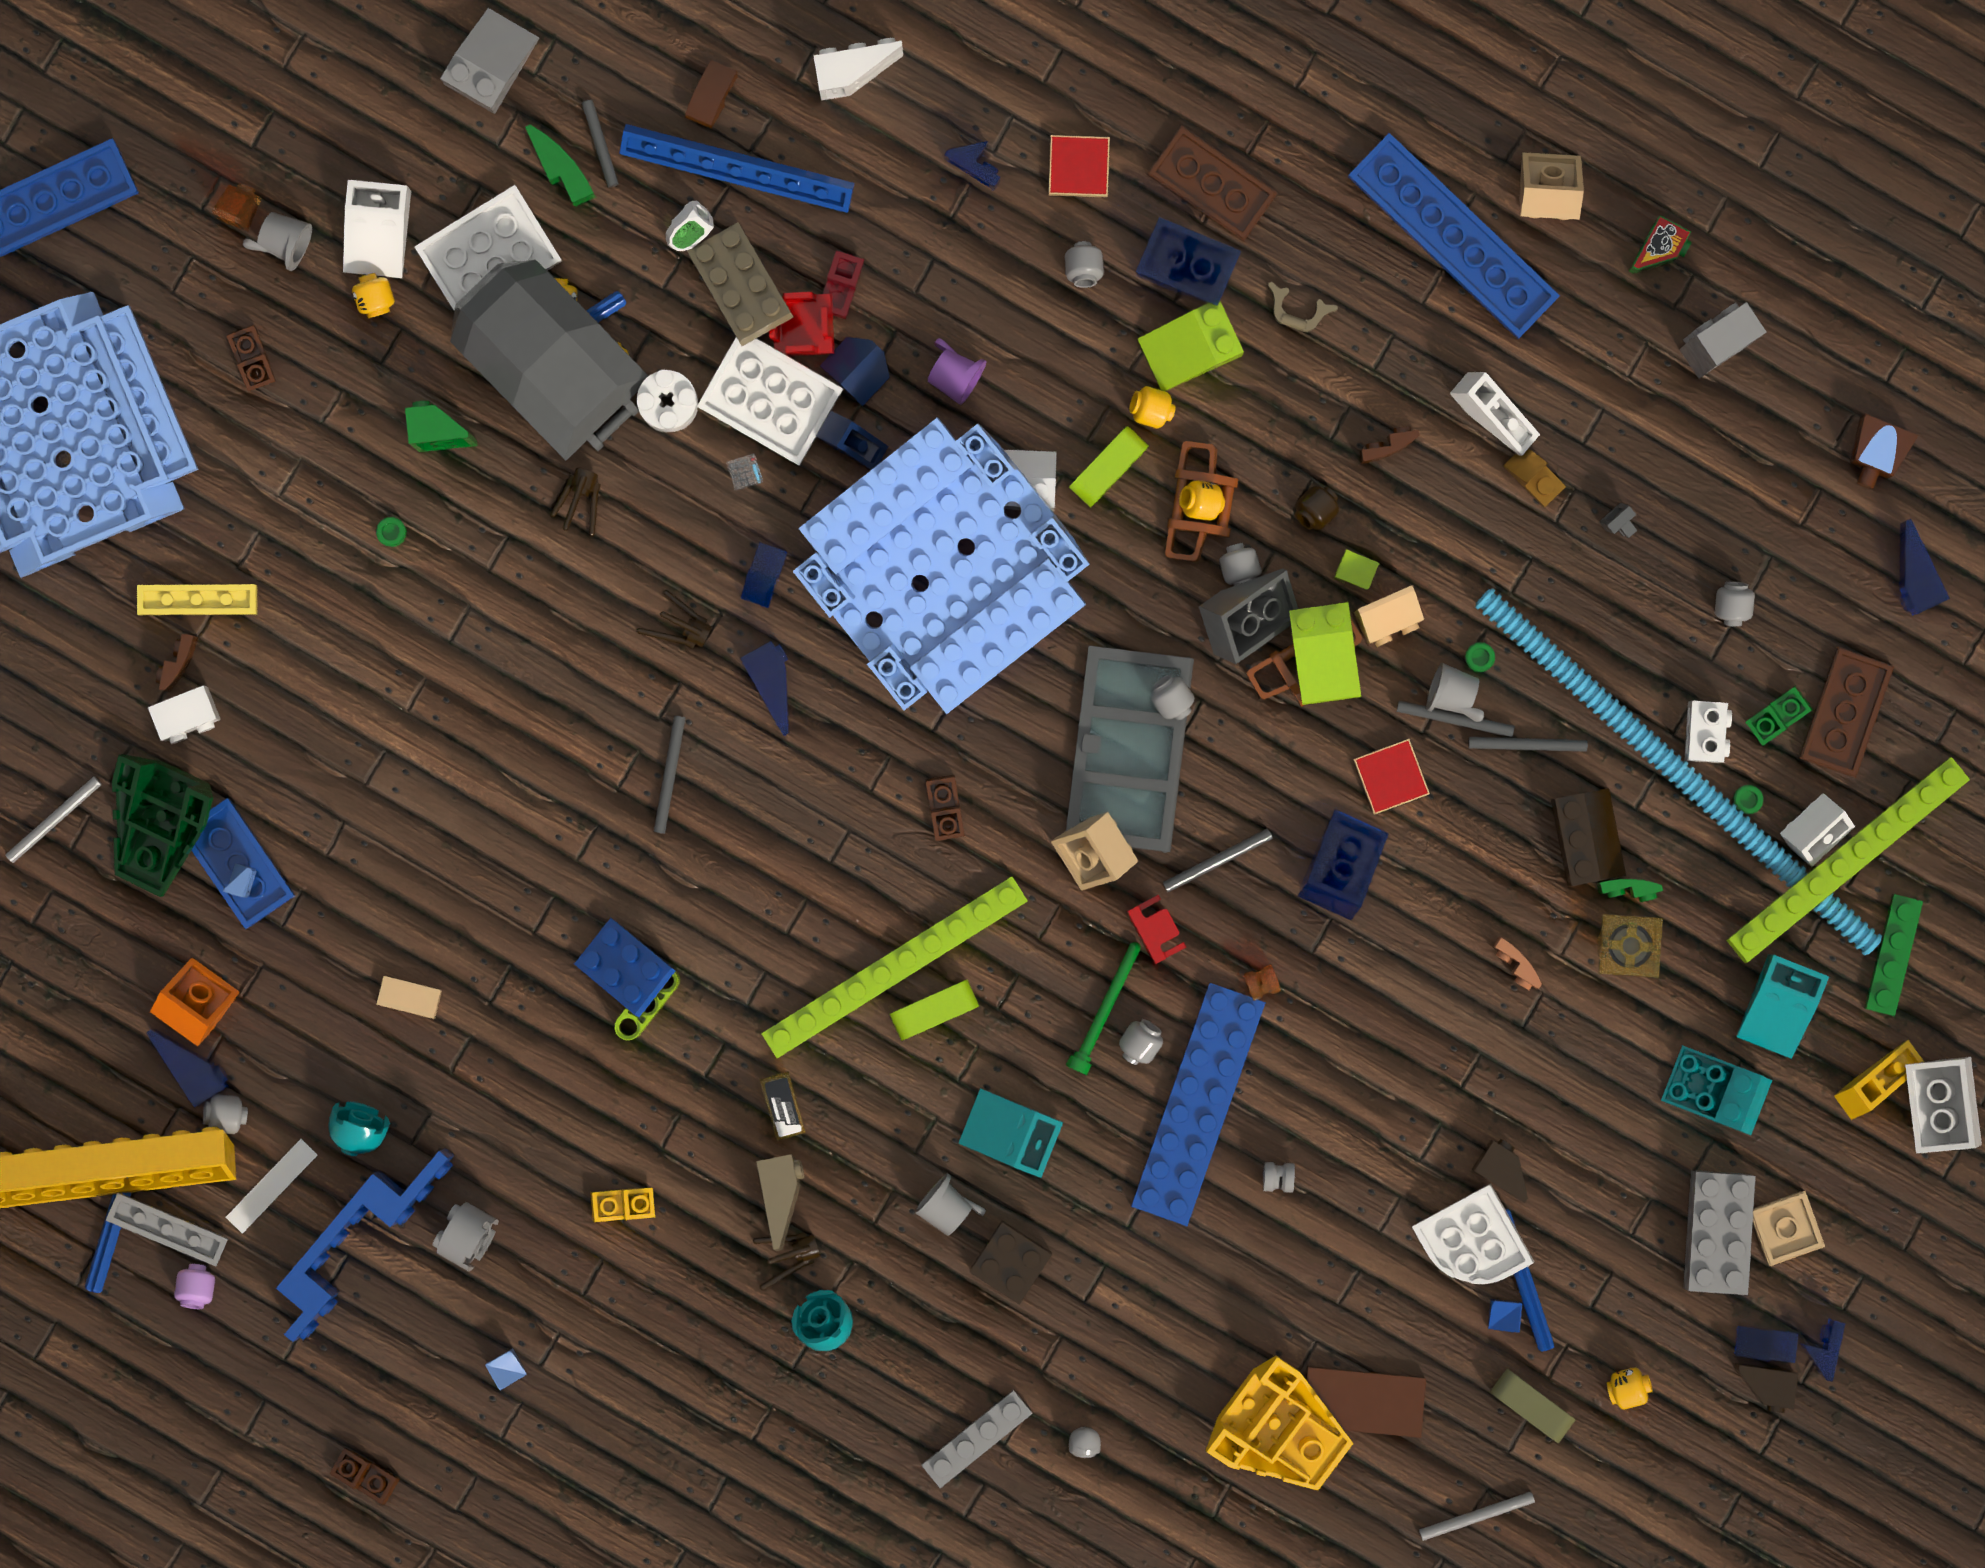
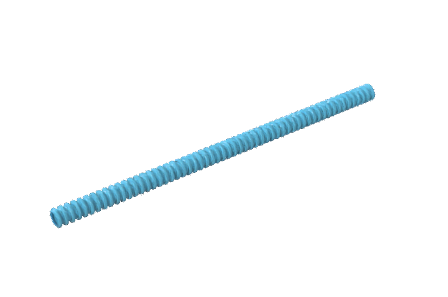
M1494 588L1488 589L1476 602L1475 608L1477 610L1479 608L1482 609V614L1484 616L1487 614L1490 617L1489 621H1495L1497 628L1502 627L1504 634H1510L1509 638L1511 640L1515 639L1518 647L1522 645L1525 653L1530 652V657L1538 660L1537 664H1543L1545 671L1550 670L1552 677H1558V682L1560 684L1563 682L1565 689L1568 690L1570 688L1573 696L1577 694L1580 702L1584 701L1587 708L1591 707L1593 709V714L1598 713L1601 721L1606 720V725L1614 728L1613 732H1619L1621 739L1626 738L1628 745H1634V750L1636 752L1639 750L1642 758L1646 756L1649 764L1653 762L1655 764L1654 768L1662 771L1661 775H1667L1669 782L1674 781L1677 789L1682 788V793L1684 795L1688 794L1689 800H1695L1697 807L1702 806L1704 813H1710L1709 817L1711 819L1715 818L1718 826L1722 824L1725 832L1730 831V836L1738 839L1737 843H1743L1745 850L1750 849L1753 857L1758 856V861L1760 863L1764 862L1765 868H1771L1773 875L1778 874L1780 881H1786L1785 885L1787 887H1792L1807 874L1805 871L1806 867H1800L1798 860L1793 861L1790 853L1785 854V849L1783 847L1779 848L1777 841L1772 842L1770 835L1765 836L1764 830L1756 828L1757 824L1755 822L1752 824L1749 816L1744 817L1742 810L1737 811V806L1729 803L1730 799H1724L1721 791L1717 793L1714 785L1709 786V781L1707 779L1703 780L1701 773L1696 774L1694 767L1689 768L1687 766L1688 762L1680 760L1681 756L1679 754L1676 756L1673 748L1669 750L1666 742L1661 743V738L1653 735L1654 731H1648L1646 724L1641 725L1638 717L1633 718V713L1631 711L1627 712L1625 705L1620 706L1618 699L1613 700L1611 693L1607 694L1604 692L1606 688H1600L1597 680L1593 682L1590 674L1585 675V670L1577 667L1578 663H1572L1570 656L1565 657L1562 649L1560 651L1557 650V645L1555 643L1552 645L1549 642V637L1545 639L1542 636L1544 634L1542 631L1537 632L1535 625L1531 626L1528 624L1530 620H1524L1521 612L1517 614L1514 606L1509 607V602L1507 600L1503 601L1501 599L1502 595H1496ZM1834 892L1813 908V911L1821 913V918L1826 917L1828 919L1827 923L1829 925L1834 924V929L1836 931L1840 930L1841 936H1847L1849 943L1854 942L1855 948L1861 949L1863 955L1870 954L1882 940V935H1876L1874 928L1869 929L1866 921L1861 922V917L1859 915L1855 916L1853 909L1848 910L1846 903L1841 904L1840 898L1833 896Z

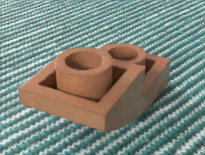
M1498 937L1492 946L1498 950L1496 956L1510 965L1513 961L1517 963L1511 971L1516 976L1514 982L1528 991L1531 987L1539 989L1542 983L1532 965L1512 944L1502 937Z

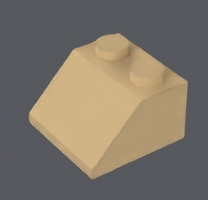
M1522 152L1519 195L1520 216L1580 220L1584 194L1581 156Z
M1413 585L1363 606L1354 612L1367 645L1374 642L1376 647L1392 641L1391 635L1398 631H1402L1403 635L1419 629L1418 623L1424 620Z
M1108 812L1086 819L1051 841L1081 890L1115 881L1138 862L1131 846L1126 842L1115 820Z

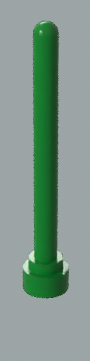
M1138 942L1130 943L1079 1052L1075 1051L1074 1055H1070L1066 1063L1067 1067L1087 1076L1092 1066L1089 1064L1092 1059L1089 1056L1141 949Z

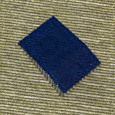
M1159 217L1136 273L1139 278L1218 306L1241 251Z
M1335 809L1305 874L1298 897L1352 920L1362 907L1389 833Z

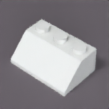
M1004 450L1050 509L1054 511L1056 452ZM1012 501L1008 502L1004 509L1021 510V507L1018 503Z
M1971 1057L1906 1064L1916 1154L1971 1149L1981 1146Z

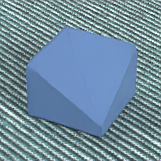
M235 864L229 885L223 889V892L245 898L249 897L257 872L256 869Z
M513 1348L485 1364L499 1390L527 1375Z

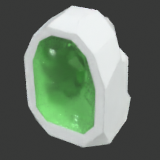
M698 201L689 202L672 220V224L666 231L668 246L676 251L694 248L714 228L713 217Z

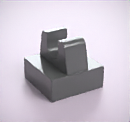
M1619 503L1599 521L1605 531L1613 534L1618 531L1623 537L1630 538L1637 531L1630 521L1636 513L1629 505Z

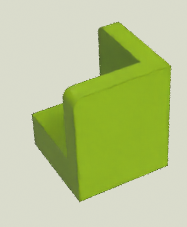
M1346 549L1333 579L1342 583L1348 582L1368 590L1379 563Z

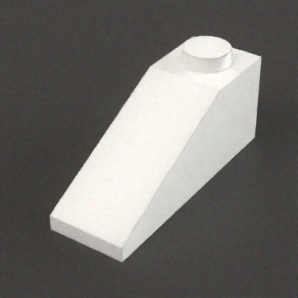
M1467 372L1450 392V395L1469 416L1519 456H1522L1540 435L1486 372Z

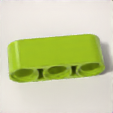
M1127 426L1077 477L1069 488L1091 508L1147 450L1149 445Z
M677 971L672 975L674 978L673 985L668 989L662 988L654 998L655 1007L651 1012L644 1011L640 1017L635 1016L627 1008L622 1012L615 1022V1032L619 1038L632 1040L641 1035L678 988L680 977ZM626 1018L636 1022L637 1030L633 1035H626L621 1029V1024Z
M967 979L889 1015L900 1040L903 1041L979 1007V1004Z

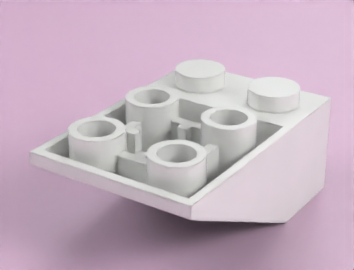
M885 38L878 40V45L866 47V43H855L848 46L849 50L837 51L836 48H826L820 50L819 55H813L821 101L851 96L903 56L902 41L895 42V38Z
M348 180L345 203L343 273L361 275L376 273V276L403 277L411 190L407 185Z

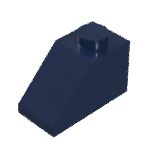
M830 411L816 435L834 449L870 470L879 464L889 447L853 421L833 411Z

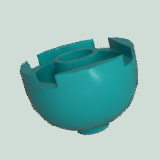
M346 1102L345 1107H339V1103H335L329 1117L328 1128L331 1139L341 1148L344 1154L357 1156L358 1154L374 1151L381 1145L388 1132L390 1121L386 1115L384 1120L378 1117L379 1110L365 1104Z
M819 1290L810 1293L805 1297L807 1301L801 1307L797 1305L791 1320L793 1332L804 1345L815 1351L837 1349L846 1342L851 1334L853 1327L852 1312L843 1298L831 1290Z

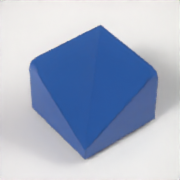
M1490 1299L1488 1329L1520 1333L1522 1303L1519 1301Z

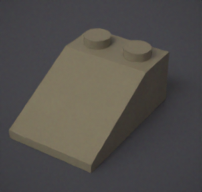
M792 1154L756 1161L772 1246L775 1251H781L784 1248L801 1187L799 1179L805 1178L802 1162L796 1160Z

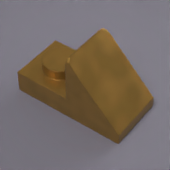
M1528 448L1522 456H1519L1517 453L1513 455L1503 467L1545 508L1566 486L1546 466L1548 463Z

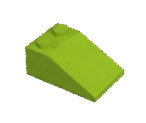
M1220 299L1192 310L1137 339L1158 386L1163 391H1167L1233 361L1244 353Z
M1349 603L1289 610L1302 705L1361 697Z

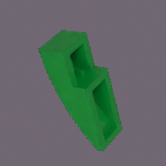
M526 126L527 133L550 183L553 185L563 181L574 207L596 198L586 177L562 147L534 126Z

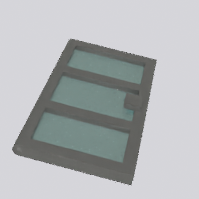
M1088 646L1066 831L1090 817L1108 812L1115 820L1118 829L1131 848L1162 851L1163 853L1171 852L1187 716L1181 720L1163 718L1150 697L1153 692L1152 686L1167 675L1181 677L1190 689L1194 664L1193 658Z

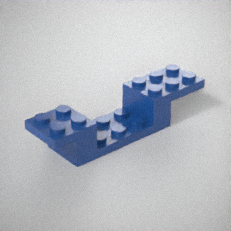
M447 1148L438 1151L405 1191L381 1170L369 1177L277 1286L276 1289L303 1311L284 1334L288 1339L294 1342L299 1338L305 1340L306 1337L308 1338L319 1326L316 1319L320 1315L322 1317L328 1315L339 1302L335 1297L340 1291L318 1274L316 1270L320 1269L331 1256L327 1251L331 1247L339 1246L349 1235L350 1232L346 1230L350 1224H358L369 1210L389 1227L397 1223L400 1226L404 1224L415 1212V1209L412 1208L413 1204L416 1201L419 1203L424 1201L435 1188L431 1185L434 1179L437 1178L439 1180L443 1178L453 1167L454 1164L450 1160L455 1156Z

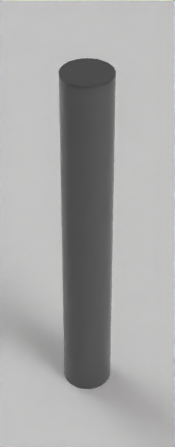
M593 100L584 101L581 104L607 187L617 186L619 184Z

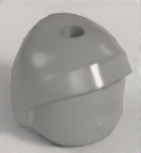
M1080 1427L1071 1433L1069 1438V1452L1081 1458H1091L1099 1454L1101 1439L1097 1431L1088 1427Z

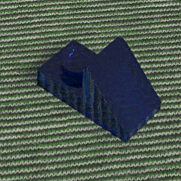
M988 141L947 150L944 155L946 161L995 191L1001 181V177L997 175L999 170L985 161L982 165L978 163L989 145Z
M759 542L751 568L746 576L741 599L769 608L788 554L787 551Z
M1829 1319L1828 1324L1822 1326L1820 1342H1823V1347L1800 1342L1801 1347L1820 1376L1831 1382L1834 1379L1846 1324L1834 1319Z
M1738 1326L1734 1355L1762 1361L1774 1360L1795 1363L1799 1333Z

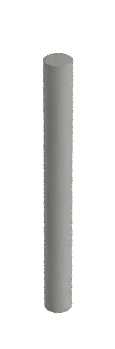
M93 776L6 853L5 856L12 863L18 860L97 790L102 783Z
M1530 1491L1419 1529V1532L1424 1541L1535 1503V1500Z

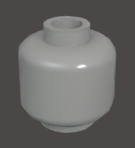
M1077 242L1074 244V247L1065 253L1066 277L1076 287H1092L1103 277V254L1099 248L1092 246L1090 242Z
M1243 543L1227 547V553L1219 559L1224 581L1229 585L1236 586L1258 578L1262 573L1256 550L1250 547L1244 548Z
M1725 582V585L1720 587L1716 593L1715 615L1723 619L1724 624L1727 626H1742V621H1747L1753 616L1755 593L1748 588L1746 583Z
M1167 675L1152 686L1151 701L1163 718L1181 720L1191 713L1190 707L1195 698L1181 677Z
M1142 1019L1141 1022H1132L1119 1041L1120 1048L1124 1052L1123 1058L1134 1065H1137L1139 1062L1150 1063L1163 1045L1161 1030L1155 1024L1145 1019Z
M213 1095L210 1101H205L203 1124L208 1125V1127L223 1129L226 1134H235L239 1131L241 1124L246 1125L248 1108L242 1107V1101L238 1096Z

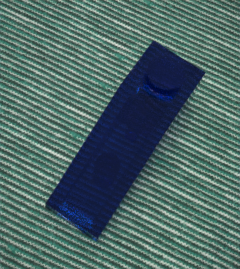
M1912 519L1900 523L1899 590L1902 595L1899 596L1904 610L1906 612L1910 611L1913 616L1950 598Z
M770 641L740 659L781 733L786 737L790 734L787 667L784 662L789 659L780 644L775 647L773 642Z
M151 1029L146 1032L194 1108L201 1106L214 1095L229 1088L225 1082L228 1080V1076L220 1065L215 1066L210 1060L157 1029Z

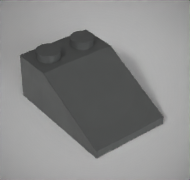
M1280 569L1222 590L1201 604L1199 609L1213 654L1237 664L1291 626L1289 610H1296L1298 606L1287 570Z

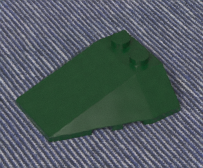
M120 754L118 755L112 780V792H116V809L113 810V820H117V837L114 838V872L116 876L154 895L163 897L207 825L213 794L208 782L163 761Z

